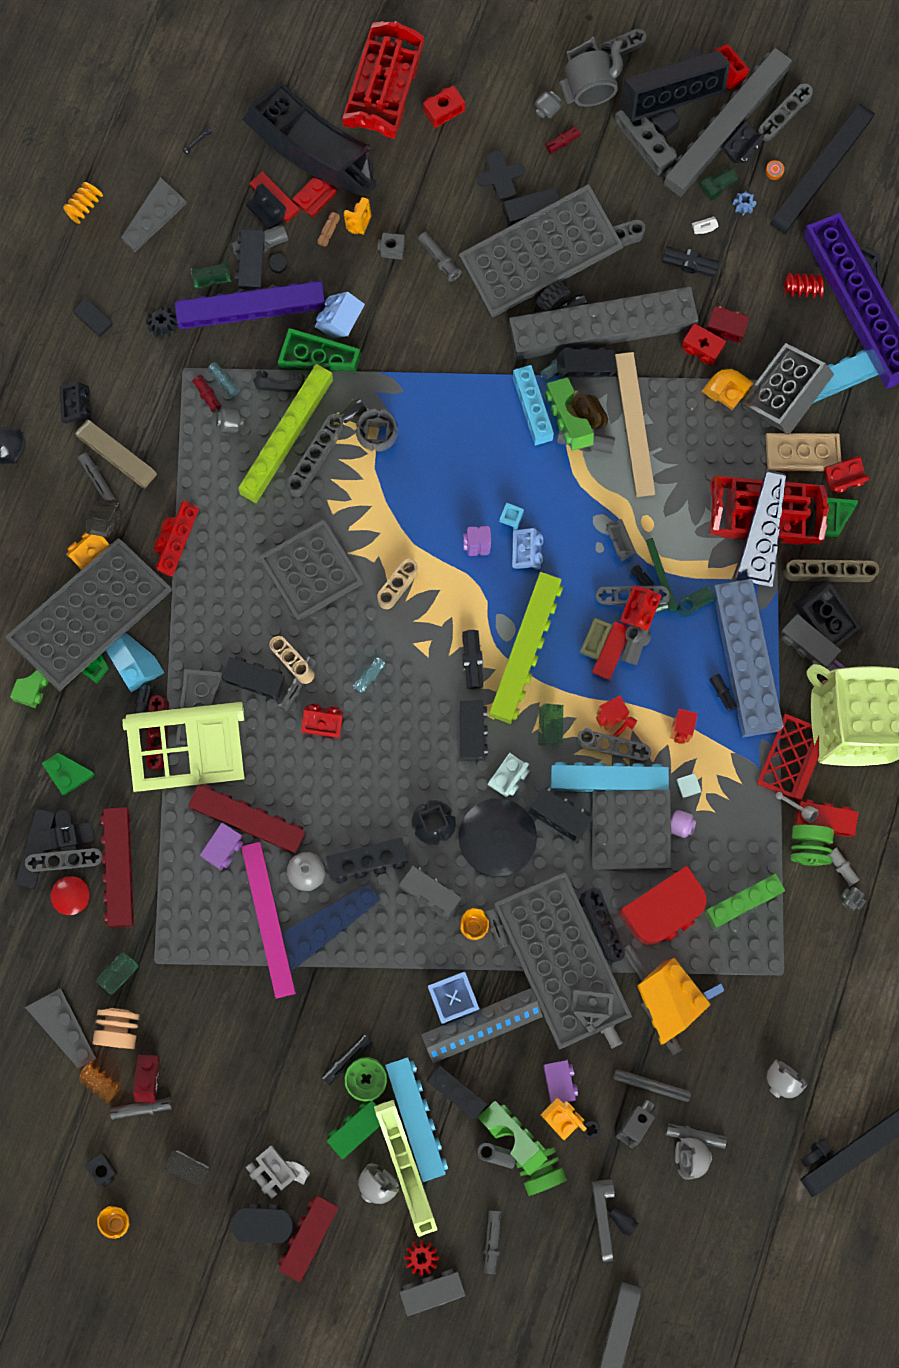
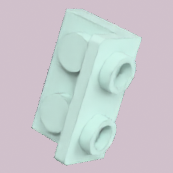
M509 753L489 781L488 786L505 798L509 794L513 796L519 787L516 784L520 778L524 780L530 771L527 769L529 763H524Z

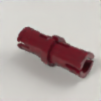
M573 126V128L565 133L558 134L557 138L546 143L545 148L549 154H553L556 150L563 146H568L569 142L580 137L581 132L577 126Z
M198 375L199 379L195 377L192 382L200 392L201 399L206 401L211 412H215V408L219 410L222 405L213 394L214 390L208 386L202 375Z

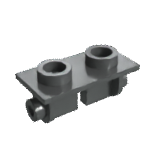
M622 519L615 523H607L606 531H608L611 540H613L617 557L624 561L635 554L636 551Z

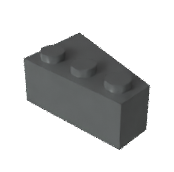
M412 866L399 884V888L448 921L461 903L460 895L454 890L444 887V884L435 877L432 879L427 876L428 872L423 868Z

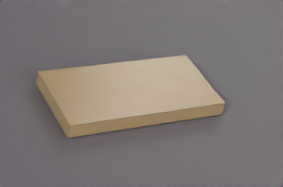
M767 433L765 435L767 469L769 471H824L823 467L841 462L839 434Z

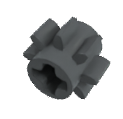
M852 887L850 890L845 889L840 896L844 899L842 905L851 911H855L856 908L860 910L866 902L862 899L865 894L855 887Z

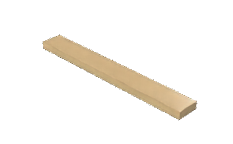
M634 352L615 354L636 497L655 495Z

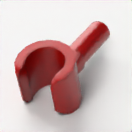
M628 717L613 736L618 737L627 727L633 729L637 720L633 717Z

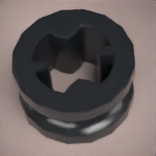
M594 1121L586 1122L584 1124L585 1127H590L593 1124L597 1132L589 1136L587 1134L588 1131L582 1130L584 1137L587 1139L597 1138L601 1131L598 1123Z

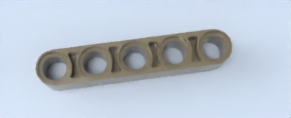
M86 419L75 432V435L82 442L145 489L156 477L157 473L150 466L90 420Z
M791 560L783 573L784 577L789 581L871 582L879 573V566L874 561ZM790 567L796 568L797 571H798V573H797V574L791 573L790 570H789V568H790ZM808 568H814L817 573L811 574L808 571ZM827 568H833L835 574H830ZM846 568L853 569L854 574H848ZM865 568L871 569L873 575L867 574Z

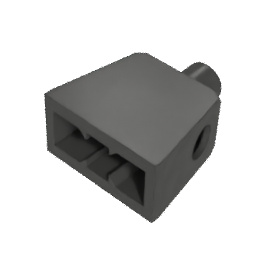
M645 1100L641 1107L637 1106L633 1109L616 1135V1138L631 1148L638 1145L655 1118L651 1113L656 1106L652 1102Z

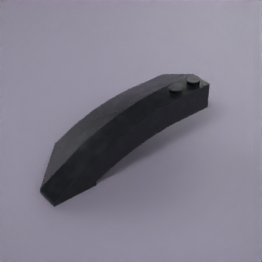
M282 81L254 102L244 115L242 120L283 157L312 176L330 185L364 197L376 187V180L373 179V162L369 154L370 143L366 145L334 127L309 108Z

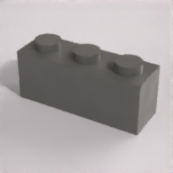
M798 614L782 630L781 637L784 643L796 648L797 653L803 658H808L812 665L817 664L828 669L840 656L841 650Z
M453 1269L441 1272V1277L434 1279L432 1275L423 1278V1283L415 1285L412 1282L403 1285L400 1295L407 1317L465 1297L458 1271L453 1272Z

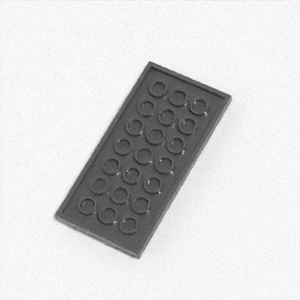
M588 184L465 250L459 256L493 318L544 291L551 284L553 285L554 282L562 281L623 248V245Z
M118 538L5 638L60 692L172 591V588Z
M566 872L494 903V907L504 925V929L559 1050L632 1017ZM574 989L614 993L612 1014L591 1033L572 1011Z

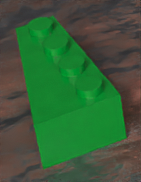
M289 328L278 365L280 369L313 370L317 364L328 371L356 372L362 354L358 348Z

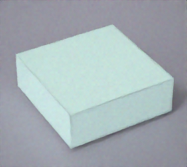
M695 773L676 779L682 798L701 793Z

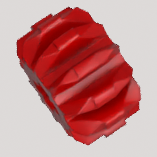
M420 1240V1247L417 1246L416 1242L412 1243L414 1251L409 1247L406 1249L407 1252L412 1254V1256H404L405 1260H412L406 1264L407 1268L414 1265L411 1273L414 1274L418 1268L420 1269L419 1275L423 1276V1269H426L428 1274L431 1273L429 1265L433 1268L437 1267L435 1263L431 1262L432 1260H439L438 1256L431 1255L436 1253L437 1249L428 1250L431 1247V1242H428L425 1248L423 1247L424 1240ZM421 1252L426 1254L425 1258L427 1261L425 1263L423 1261L422 1263L417 1262L418 1257L416 1255L418 1253L420 1255Z

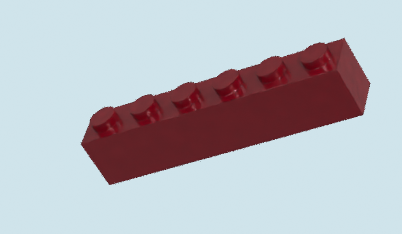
M209 785L197 786L188 805L191 810L295 855L298 853L306 836L303 826L296 823L292 825L285 823L286 819L275 815V817L267 815L268 811L257 807L255 810L249 807L250 804L246 801L239 800L237 802L232 800L233 796L225 792L218 794Z
M127 807L104 809V814H101V826H104L101 842L102 845H105V853H102V863L106 865V872L103 873V884H106L107 892L103 893L104 904H107V912H104L105 924L108 923L110 928L134 927L130 810Z

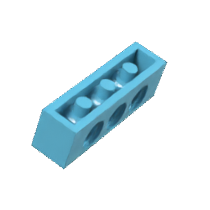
M529 365L513 370V381L534 446L552 441L554 433L532 366Z

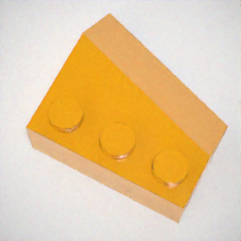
M675 958L663 961L637 985L644 1004L650 1011L653 1019L652 1024L658 1031L660 1036L658 1039L661 1045L685 1030L711 1005Z

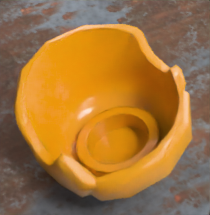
M468 909L460 918V930L467 939H481L488 932L489 919L481 909Z
M108 1206L100 1212L97 1218L100 1232L108 1238H120L127 1232L130 1226L129 1216L122 1208Z

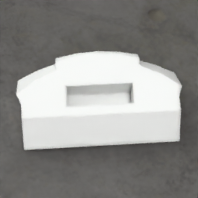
M710 217L692 223L695 234H703L716 229L718 222L715 217Z
M286 1161L297 1175L294 1180L304 1184L310 1173L302 1165Z

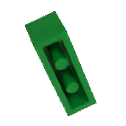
M373 1100L371 1102L365 1101L358 1107L360 1111L355 1116L350 1114L343 1121L345 1125L341 1129L336 1127L328 1134V1144L342 1160L380 1127L374 1108L377 1105Z

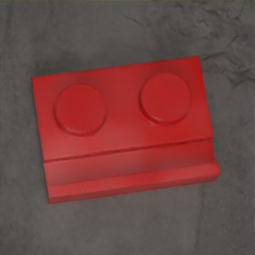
M313 177L293 198V202L313 218L337 194V190L333 189L330 184Z

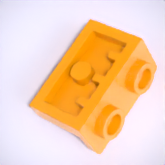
M362 197L360 203H356L354 212L344 211L346 228L353 234L359 233L364 235L371 218L369 199Z
M90 529L81 536L83 539L79 543L74 542L67 549L69 552L66 553L81 570L110 546L102 535L90 533Z
M556 1098L541 1114L563 1140L577 1127H580L583 1131L587 1129L582 1124L584 1119L577 1112L573 1113L575 1109L567 1101L563 1103L559 1098Z

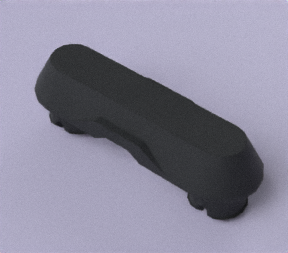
M261 370L256 372V377L253 379L254 385L258 390L298 393L305 382V376L301 373L300 376H298V373L294 374L293 380L277 381L274 378H267L268 373L266 371L261 373Z

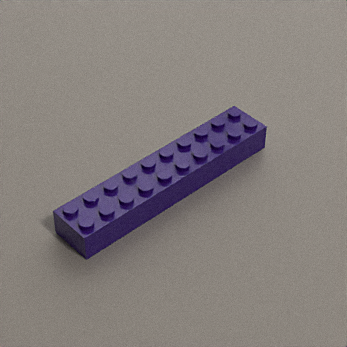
M838 213L808 225L804 238L885 388L888 389L898 385L899 319L842 215Z

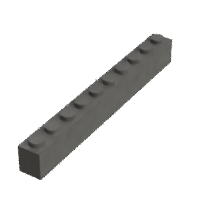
M776 48L764 56L763 63L753 69L752 76L742 82L739 91H734L730 97V102L723 104L719 110V115L712 117L708 123V128L706 130L702 129L697 136L696 142H691L687 147L685 155L681 154L678 157L674 168L670 167L664 175V185L678 196H683L722 150L721 146L743 121L749 118L787 73L792 63L789 57Z

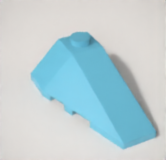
M124 633L106 650L131 693L140 688L142 684H147L164 674L155 656L127 633Z

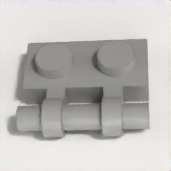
M272 1145L256 1158L260 1164L258 1168L253 1163L246 1167L250 1172L249 1176L259 1183L263 1193H267L271 1199L277 1195L273 1189L275 1185L283 1190L297 1177L296 1173ZM264 1170L272 1178L269 1183L261 1174Z

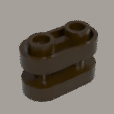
M578 394L573 398L572 407L578 418L587 419L592 429H603L606 427L608 416L596 396Z

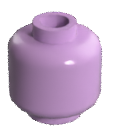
M675 810L671 814V834L683 838L693 834L696 826L693 815L681 810Z

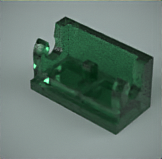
M227 260L223 261L224 264L195 269L191 267L195 288L230 282L231 278Z
M545 703L539 707L538 745L552 744V746L563 743L564 705Z
M122 951L95 981L112 995L139 965L126 952Z

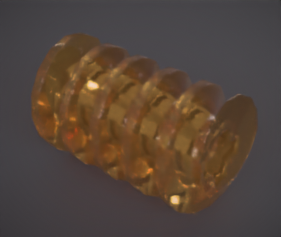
M92 1060L78 1076V1078L81 1077L80 1084L87 1082L86 1088L91 1089L93 1087L92 1093L97 1094L100 1092L99 1099L106 1097L105 1103L109 1104L119 1093L122 1086L118 1087L119 1080L114 1083L111 1082L113 1075L106 1078V1070L99 1073L100 1065L93 1068L94 1061Z

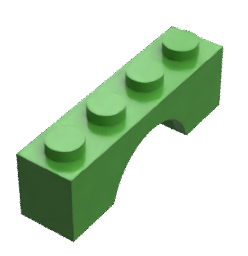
M568 377L547 383V391L544 392L547 403L550 402L553 416L557 417L559 430L564 432L563 437L566 445L569 444L572 451L593 445L594 433L588 420L576 418L567 411L572 405L574 398V389Z
M36 670L31 676L16 680L10 698L15 702L36 708V705L40 704L43 697L42 689L44 686H47L49 681Z
M774 874L707 909L704 914L714 930L741 914L785 892V889L778 876Z
M494 1101L478 1118L495 1138L504 1135L515 1137V1144L510 1154L530 1176L547 1160V1157L543 1154L545 1149L538 1141L535 1143L532 1141L534 1137L526 1128L524 1130L520 1128L522 1124L515 1116L513 1118L509 1116L511 1112L504 1104L500 1106Z

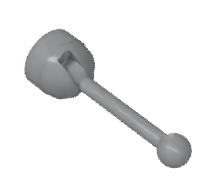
M782 792L776 793L777 799H782L802 811V818L808 823H813L817 818L819 811L811 806L803 808L783 796Z

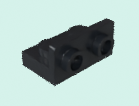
M743 121L721 146V149L733 163H743L750 158V153L761 145V140L765 136L763 133L757 134L747 121Z
M263 183L257 186L254 198L246 202L248 209L268 229L283 222L287 208Z
M78 381L59 386L61 422L66 424L77 420L86 421L88 419L91 421L89 387Z

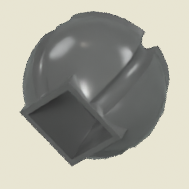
M376 408L364 412L357 421V440L369 451L374 449L378 452L385 451L397 440V421L394 416L384 409H381V411H377ZM369 427L386 428V439H368Z

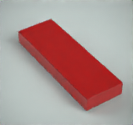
M264 172L260 173L249 183L254 191H256L258 185L263 183L287 208L283 219L286 223L300 212L299 208Z
M614 621L592 674L605 680H610L627 642L625 635L628 629L627 626Z

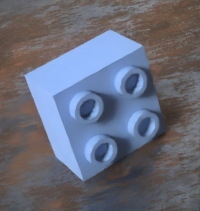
M349 292L329 296L325 301L326 306L316 318L315 328L331 339L348 336L365 304Z
M465 972L428 986L442 1025L479 1010Z

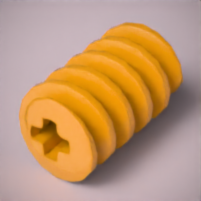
M83 182L82 188H78L77 193H74L72 196L73 199H69L68 204H65L63 208L74 222L80 224L81 222L78 217L84 219L85 216L82 212L89 213L90 211L87 206L93 208L94 205L91 201L98 202L99 200L96 195L102 197L103 194L95 186Z

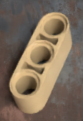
M405 559L381 588L378 593V604L381 608H392L415 579L418 572V565L415 560ZM412 566L414 571L407 573L404 571V568ZM401 581L403 585L397 588L393 586V583ZM385 595H388L392 598L389 602H383L381 600V598Z
M275 636L271 639L270 648L301 683H310L314 679V671L282 636Z

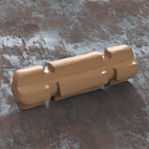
M335 212L330 213L329 220H327L321 232L322 234L318 238V244L323 247L327 246L340 219V215Z

